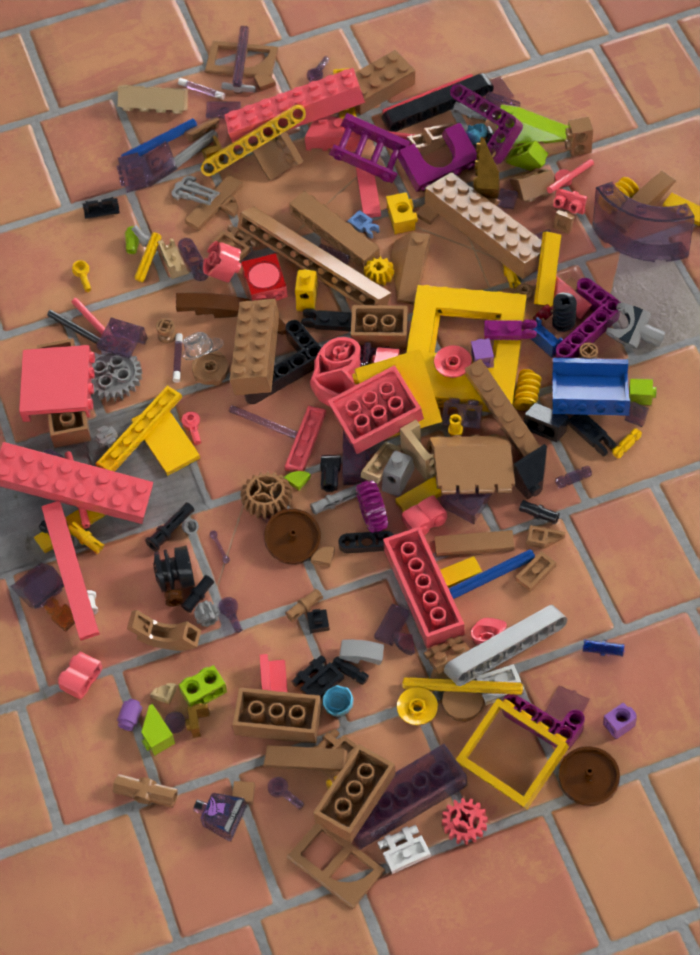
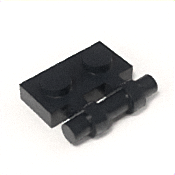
M320 655L317 659L310 661V665L303 671L300 670L291 682L295 687L304 683L300 688L303 694L318 695L322 699L328 689L336 686L344 679V674L331 662L324 667L322 664L326 662V659ZM314 671L318 672L312 678L309 677Z

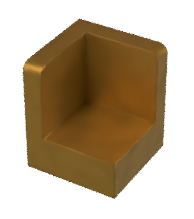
M216 135L213 136L214 145L202 149L205 159L222 149ZM223 154L219 156L220 161H224Z

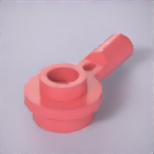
M187 412L182 416V424L191 432L194 445L201 444L198 433L200 416L196 412Z

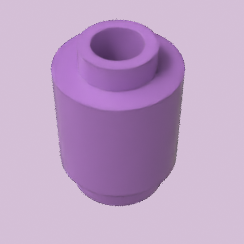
M128 699V701L123 702L117 719L118 727L127 731H133L134 727L138 724L143 709L139 701Z

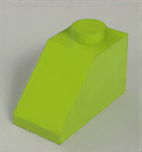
M536 140L511 149L505 162L531 171L544 166L548 153Z
M149 705L141 731L143 735L141 742L146 751L151 750L155 756L174 745L175 740L154 705Z

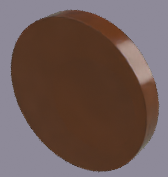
M293 508L284 509L274 514L268 521L264 533V542L268 552L275 559L285 564H300L309 560L318 550L321 540V531L317 521L309 513Z
M592 746L576 748L569 752L560 764V787L564 794L575 803L585 806L600 805L611 799L618 789L620 781L618 764L603 749Z

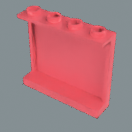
M89 345L23 350L19 413L23 422H31V415L85 411L86 416L90 417V410H93L91 394H94V386L91 383V379H94L92 363H95V354L91 352Z

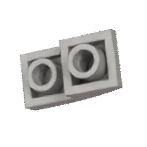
M342 640L339 658L357 664L360 660L380 665L383 660L384 645L364 640Z

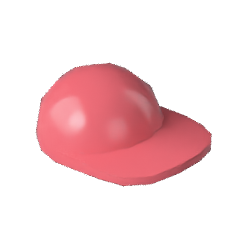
M495 618L480 619L471 630L472 640L478 646L506 630L507 624L505 621Z

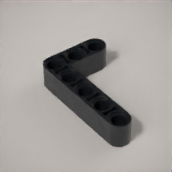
M291 320L286 324L287 340L297 353L274 365L271 392L244 395L246 402L249 404H256L314 371V361L321 347L298 320Z

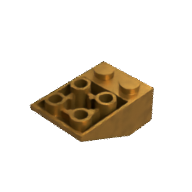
M481 137L480 143H477L476 146L477 159L479 160H475V176L477 177H474L473 187L474 190L486 199H499V171L484 138Z

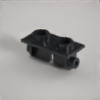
M114 197L101 199V202L94 200L82 203L85 219L120 214L118 199Z

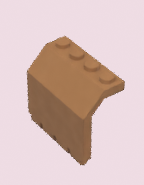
M492 434L489 436L471 435L470 437L454 435L443 437L437 435L429 438L427 452H432L433 449L437 489H441L442 495L456 494V488H458L459 494H475V488L478 489V494L494 493V487H497V493L512 492L515 478L511 445L506 436Z

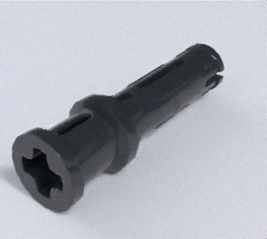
M186 502L163 526H158L156 532L151 537L145 539L146 544L153 551H159L160 546L165 541L170 540L171 533L194 512V507Z

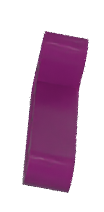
M508 694L502 700L507 699L515 705L514 709L518 712L523 710L532 715L533 718L531 720L536 724L540 721L550 726L551 729L548 731L553 735L559 733L562 736L568 737L569 739L565 743H567L569 749L584 729L585 716L579 710L569 711L561 722L518 695ZM502 710L506 718L555 748L557 747V745ZM572 720H577V721H579L580 723H579V724H572L571 721H572Z

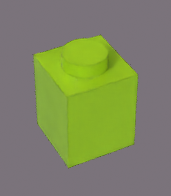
M630 379V405H652V399L656 398L657 391L656 387H653V379Z

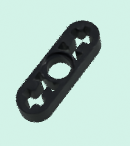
M390 531L346 533L341 535L338 540L339 549L343 553L384 551L383 539L394 534ZM364 539L372 540V544L369 546H365L361 542ZM346 541L350 542L349 546L345 545Z

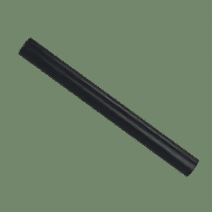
M52 310L48 311V317L102 348L107 347V341Z

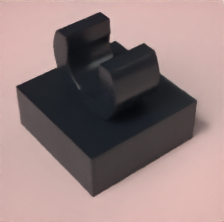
M315 609L312 612H307L310 634L330 630L326 609Z

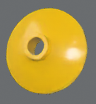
M413 687L405 690L397 701V712L400 718L411 725L427 724L435 717L438 710V703L434 694L422 687ZM419 707L421 710L414 711V708Z

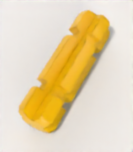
M634 428L619 443V446L612 450V455L617 459L621 458L624 452H627L636 443L635 441L641 438L642 432Z

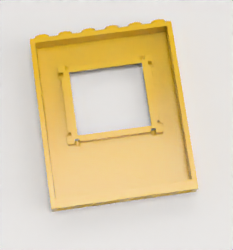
M417 285L406 353L418 349L421 350L438 407L490 412L465 374L460 377L451 378L443 376L436 370L434 358L437 354L435 353L440 316L524 321L527 295L503 293L500 291L491 292L465 288ZM494 340V367L487 369L513 405L522 340Z

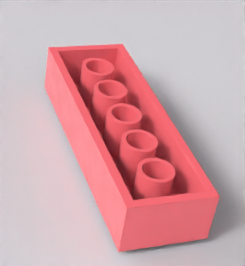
M419 526L383 539L384 552L426 647L430 648L441 644L451 637L454 639L458 636H463L464 622L421 527Z

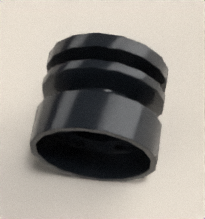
M187 545L174 548V557L170 558L167 550H164L165 559L162 560L159 551L154 552L153 567L156 581L162 593L167 592V582H170L171 590L175 589V581L179 580L182 588L195 586Z

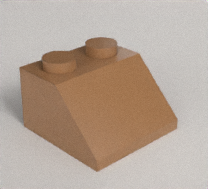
M543 168L509 178L519 200H523L526 203L536 200L535 197L542 196V198L551 196L552 193L547 192V187L555 183L552 170Z

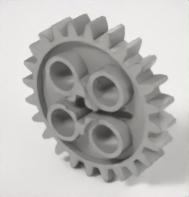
M116 347L113 352L111 348H108L106 353L102 349L101 355L94 353L95 363H92L94 379H91V383L94 386L93 397L98 395L99 400L105 397L107 402L110 398H113L115 402L117 397L123 400L124 394L130 396V390L136 391L135 386H140L139 380H142L141 374L143 372L140 361L137 360L136 356H132V352L126 354L125 349L119 352Z

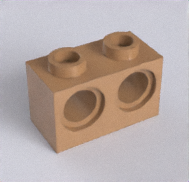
M589 117L569 120L568 128L565 130L567 140H565L566 150L570 151L571 157L592 153L593 127Z

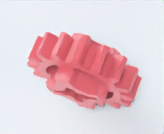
M462 798L461 803L453 800V807L447 805L448 812H443L442 826H445V834L450 833V840L455 837L457 838V844L464 840L465 844L468 845V840L471 839L475 843L476 836L483 837L482 831H487L485 823H488V817L484 816L486 814L485 809L480 810L479 802L473 805V799H470L467 803ZM454 814H456V818L452 819V822H451L452 816H453ZM477 821H479L478 826L474 829V824H477Z

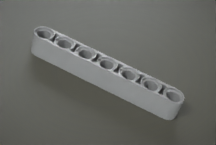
M549 605L454 658L446 664L444 673L457 686L465 685L560 631L566 625L567 617L554 605Z

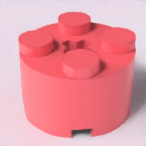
M218 241L210 245L207 250L210 253L208 259L204 258L203 261L204 274L227 283L230 282L233 275L240 271L241 263H239L241 250Z

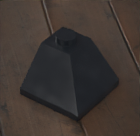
M545 444L514 463L515 487L527 500L532 496L539 495L543 490L547 446Z

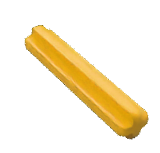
M156 232L152 233L134 278L138 282H144L158 248V241L161 240V235Z

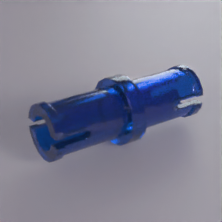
M584 639L583 652L600 653L601 656H605V654L624 656L625 644L609 643L607 640L594 641Z

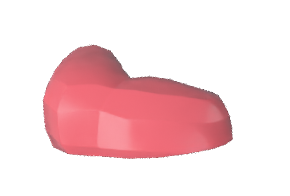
M338 337L324 344L314 361V372L310 380L311 389L318 400L329 407V399L356 386L352 374L355 373V368L361 367V349L358 342L354 339Z

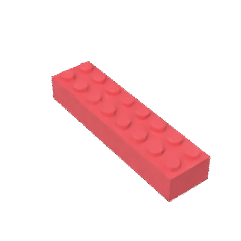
M350 68L334 75H328L323 79L312 81L307 85L295 87L293 90L285 93H279L274 97L263 99L260 102L246 105L241 109L232 110L224 114L228 133L233 143L294 105H302L305 108L306 117L302 122L288 130L365 103L354 68ZM296 109L293 115L299 118L303 115V112L300 109ZM281 118L278 124L285 127L288 121L285 118ZM266 127L263 130L267 136L273 134V130L270 127ZM251 136L248 141L252 144L257 142L258 139L255 136ZM237 145L235 146V149L241 148L242 146Z
M3 442L0 450V487L53 501L60 500L64 504L143 524L153 482Z

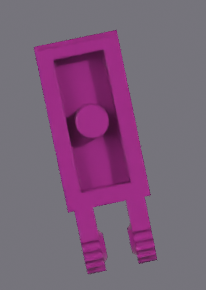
M529 319L524 321L485 320L484 339L522 340L535 338L537 332L529 329L535 328L537 323L535 320Z

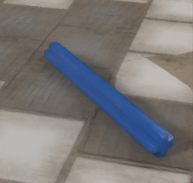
M192 118L121 154L122 161L126 164L183 135L185 131L197 126V122Z
M529 549L448 588L452 598L455 599L531 562L535 558V554Z

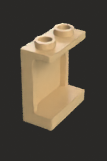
M414 420L400 428L401 448L406 455L412 457L415 468L427 481L436 476L433 453L429 454L422 446L420 424L417 420Z

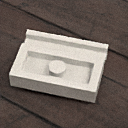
M514 664L482 674L475 679L478 681L521 682ZM481 693L485 705L494 703L497 698L503 700L508 695Z

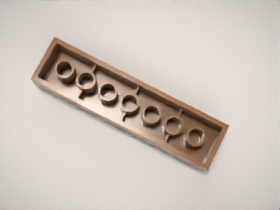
M452 172L425 188V203L519 277L524 279L538 270L542 240Z

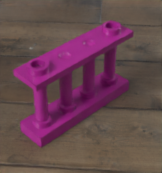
M346 113L340 125L345 128L339 146L333 145L329 155L333 156L336 160H342L373 174L385 182L393 183L398 173L393 171L398 152L409 146L410 141ZM351 132L361 136L355 153L345 150ZM367 139L377 143L371 160L361 157ZM383 146L392 149V154L386 168L377 164Z

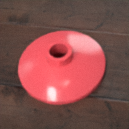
M455 345L440 349L434 358L436 370L443 376L451 378L464 375L465 368L472 364L470 353L466 349Z

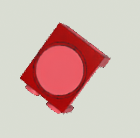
M276 253L241 262L243 275L247 280L252 301L264 299L281 300L288 297L286 283Z

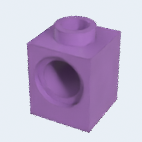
M490 339L471 341L473 363L481 359L487 368L494 367V355Z
M623 702L604 715L603 725L615 739H618L635 727L637 715L631 707H627ZM617 718H624L626 721L619 722Z

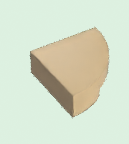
M167 683L159 688H155L151 692L150 697L170 704L177 689V684Z

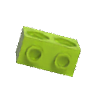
M214 665L203 668L198 674L187 677L178 684L180 693L189 707L198 703L207 704L227 693L226 683ZM209 680H215L212 684L207 683ZM191 690H198L196 693H189Z

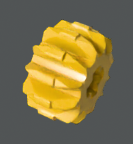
M380 256L379 259H375L373 257L372 261H367L366 266H364V275L378 285L383 284L385 286L386 282L391 283L394 276L393 264L389 262L388 258L382 259Z

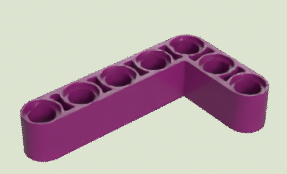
M462 84L453 85L450 94L455 100L498 126L487 146L491 155L496 152L493 157L495 164L502 163L523 129L522 122Z
M589 278L578 280L576 292L592 304L590 309L594 313L556 347L555 358H577L580 355L579 350L582 344L594 343L620 317V311L616 307L621 302Z

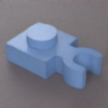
M360 210L347 221L359 233L365 231L367 237L371 239L373 238V232L371 231L380 232L379 226L373 224L372 219Z

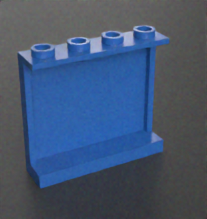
M553 358L552 414L629 416L628 359Z

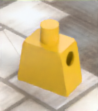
M298 270L295 287L296 311H303L304 309L315 310L318 291L316 271ZM307 294L309 297L304 299L303 295Z

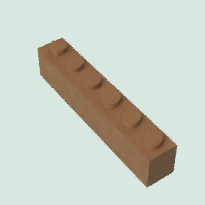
M303 191L289 203L292 216L364 270L367 261H372L373 257L379 259L380 248L375 242L368 240L363 233H359L350 223L343 221L338 214H334L325 204L318 202L313 195Z
M479 359L466 367V377L520 457L524 458L539 448L540 445L483 361Z

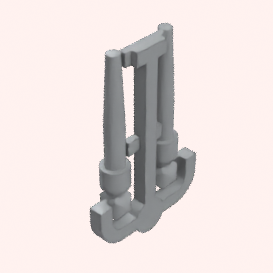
M194 176L184 177L175 184V188L171 192L174 199L179 200L183 198L206 205H211L216 196L220 195V192L196 183V177ZM197 194L206 197L209 200H203L201 198L195 197V195Z

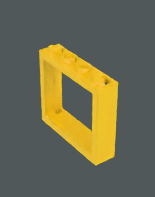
M497 698L456 758V761L528 810L569 749V746L565 743L567 739L559 733L553 735L548 731L549 727L539 721L538 724L531 720L532 716L523 710L518 712L514 709L515 705L507 699L501 701ZM501 709L557 745L524 796L468 759Z

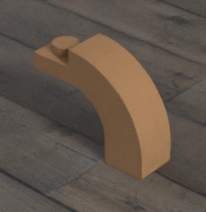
M138 610L131 611L127 626L129 631L137 635V640L153 647L174 651L197 648L201 629L188 621L179 624H165L151 619Z

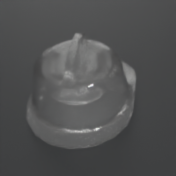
M204 332L193 333L183 339L185 350L182 357L185 360H194L219 350L223 347L224 341L221 338H210Z

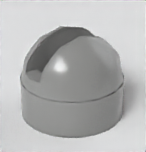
M188 518L182 522V530L185 533L194 534L197 532L199 525L196 520Z

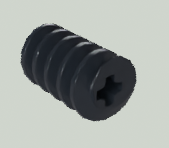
M562 292L554 297L552 325L557 331L567 332L575 325L577 301L572 294Z

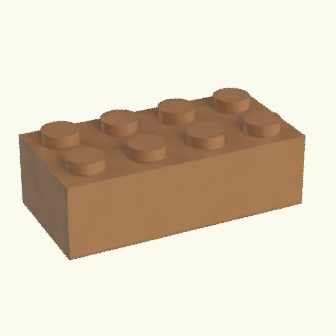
M394 50L355 72L365 103L355 106V110L362 115L415 84V69Z
M239 688L233 719L234 733L238 736L316 744L322 708L321 697L318 695Z
M358 744L313 812L315 823L352 843L396 775L395 764Z

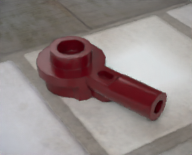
M546 304L535 314L532 320L536 321L538 317L541 320L544 318L546 321L553 315V306L550 307Z

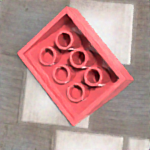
M395 365L328 400L334 415L356 454L399 433L400 428L412 421L417 420L419 422L424 419L420 405Z

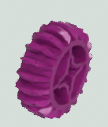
M373 480L361 482V484L356 486V495L365 525L372 533L383 531L388 526V518L379 488Z

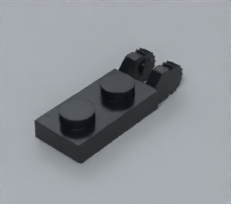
M303 310L302 315L306 318L301 320V324L304 327L351 332L352 313Z
M575 414L569 418L568 425L603 457L607 455L608 451L600 443L602 440L610 449L613 450L616 447L615 441L588 415Z

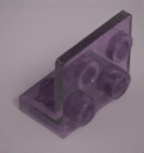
M111 317L97 344V349L129 359L138 343L145 345L148 339L145 328Z

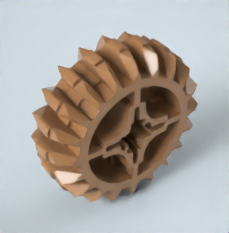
M268 471L266 474L260 472L259 476L252 475V479H247L246 484H243L240 493L244 509L249 511L251 516L255 515L257 519L261 516L266 519L267 516L272 517L277 512L287 509L293 497L292 488L287 479H284L282 474L277 476L276 472L270 474Z

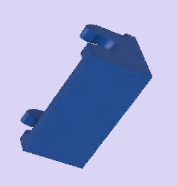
M537 317V326L529 329L535 330L537 336L531 338V340L552 358L556 354V347L564 339L560 337L558 340L541 325V319Z

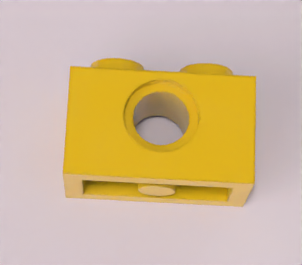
M407 192L386 196L387 211L394 234L414 231L418 218L416 212L412 211L414 209L413 201L408 198Z

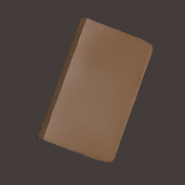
M211 118L185 131L184 135L189 143L199 139L212 129H218L219 118Z

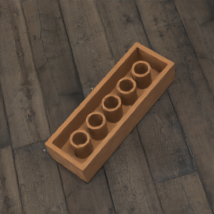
M276 299L239 303L230 382L234 395L268 393L272 390L280 316Z
M73 338L37 345V349L75 346ZM85 411L47 414L54 448L91 441L88 417Z

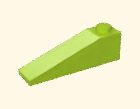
M501 104V109L519 119L523 124V129L513 146L533 140L537 142L543 141L544 143L564 142L566 140L565 130L568 128L567 125L520 107Z

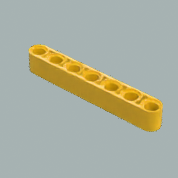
M294 105L216 152L202 162L201 172L205 176H212L302 122L306 117L305 108L302 105ZM296 109H300L303 112V115L299 118L293 115ZM279 119H287L288 124L285 127L278 124ZM266 127H270L273 130V134L267 136L263 130ZM251 136H255L258 139V143L252 145L248 139ZM237 145L243 147V152L240 154L234 151V147ZM222 154L227 155L229 158L225 163L219 160V156ZM210 163L214 169L206 171L204 165Z

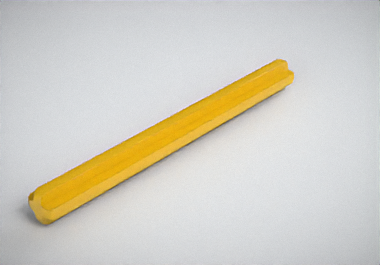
M405 677L402 681L403 689L406 690L413 687H422L429 691L521 695L523 693V684L521 682L472 680L465 685L457 686L451 679Z

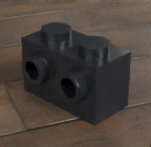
M534 403L525 413L524 423L531 433L557 443L567 431L568 415L552 414V409Z

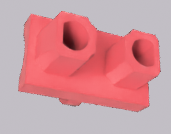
M559 188L556 190L553 206L558 209L569 210L571 213L583 215L585 213L587 197L580 195L577 191L570 192Z

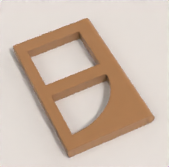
M213 41L205 73L246 77L263 74L272 77L278 47ZM218 50H240L236 67L215 65ZM248 51L269 53L266 59L258 65L244 67Z
M317 823L287 856L291 862L351 909L355 908L385 872L384 868L353 844ZM322 831L343 847L324 871H321L302 856L303 852ZM351 854L373 870L364 878L353 882H340L331 878Z

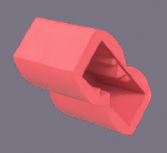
M433 495L424 499L418 505L410 507L401 516L408 530L420 526L423 534L426 535L429 529L439 527L445 523L447 512Z
M80 651L71 658L70 667L59 675L58 684L62 691L81 700L101 673L102 664L97 659Z

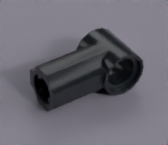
M321 455V490L333 492L337 490L341 455Z

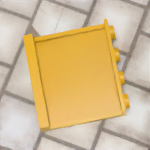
M420 349L354 369L355 373L352 374V378L356 385L395 365L422 409L424 419L418 422L420 428L442 422Z

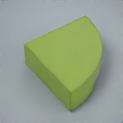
M295 471L286 475L284 479H287L291 486L300 491L311 478V474L304 471Z

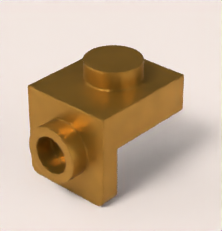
M198 703L192 707H187L189 719H185L187 731L192 732L193 738L201 737L198 718L210 716L208 704Z

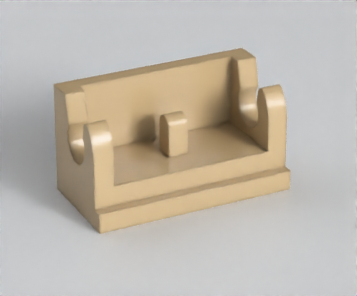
M170 238L169 245H165L163 240L158 241L160 254L171 278L174 279L189 274L174 240Z

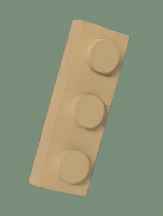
M385 441L364 467L361 477L369 481L373 480L378 484L383 478V470L394 451L402 453V448Z

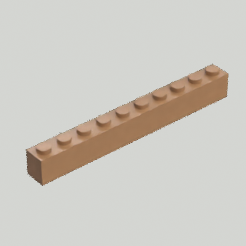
M256 207L241 212L237 226L240 230L303 270L316 271L319 280L358 305L388 306L391 292Z

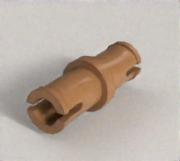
M315 588L305 598H300L294 607L285 612L288 615L287 618L291 622H295L297 618L305 612H309L313 605L323 599L322 593Z

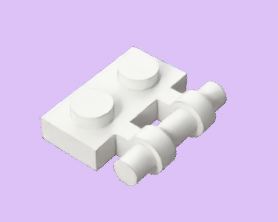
M416 825L409 828L406 826L400 832L394 835L388 834L384 836L383 840L377 842L380 850L386 847L390 849L383 852V856L392 874L431 857V853L422 835L417 838L412 836L419 833ZM403 839L407 841L406 843H403L397 847L395 845V843Z

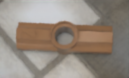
M118 774L113 783V793L132 797L135 801L149 805L155 803L173 808L177 800V789L159 785L149 778L141 777L136 779Z

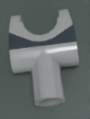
M618 303L616 309L623 312L622 314L626 316L628 320L627 328L621 330L607 328L606 334L617 342L637 349L640 340L659 347L665 332L648 325L651 314L639 307Z

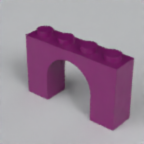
M460 122L446 128L443 132L442 137L452 154V162L445 167H433L426 163L415 143L399 150L397 158L416 192L420 190L425 191L427 186L451 172L458 176L465 169L471 170L475 168V160L479 159H477L476 150Z

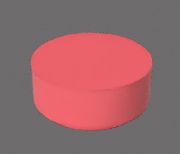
M565 169L557 171L555 182L570 173V171ZM570 180L561 187L569 186L572 183V180Z

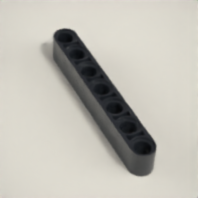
M480 73L455 83L462 84L482 97L489 95L494 90V85L485 73ZM455 84L385 111L381 117L382 121L389 131L397 132L454 109L455 102L458 101L451 96L450 90Z

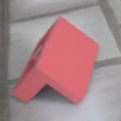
M268 654L260 655L262 690L288 692L285 660L269 661Z

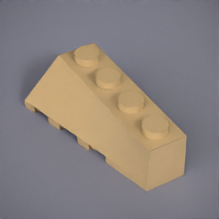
M131 85L118 86V107H123L124 111H133V108H139L141 112H149V109H156V112L166 113V110H172V113L182 114L183 111L188 110V89L145 88V86L131 87Z

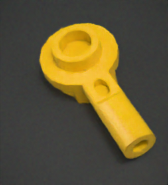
M78 260L72 266V273L76 277H80L84 291L90 292L92 289L87 278V274L90 271L89 265L83 260Z

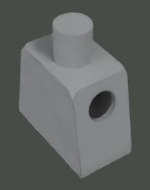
M398 451L393 452L383 470L382 491L400 497L415 469L411 456Z

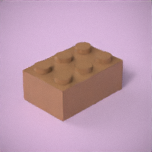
M352 305L351 338L358 342L360 348L407 349L408 306Z

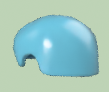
M479 123L473 126L468 125L465 132L471 143L477 144L480 143L481 137H486L488 129L485 124Z
M336 685L328 689L324 694L323 707L328 714L341 717L350 712L353 707L354 698L347 687Z

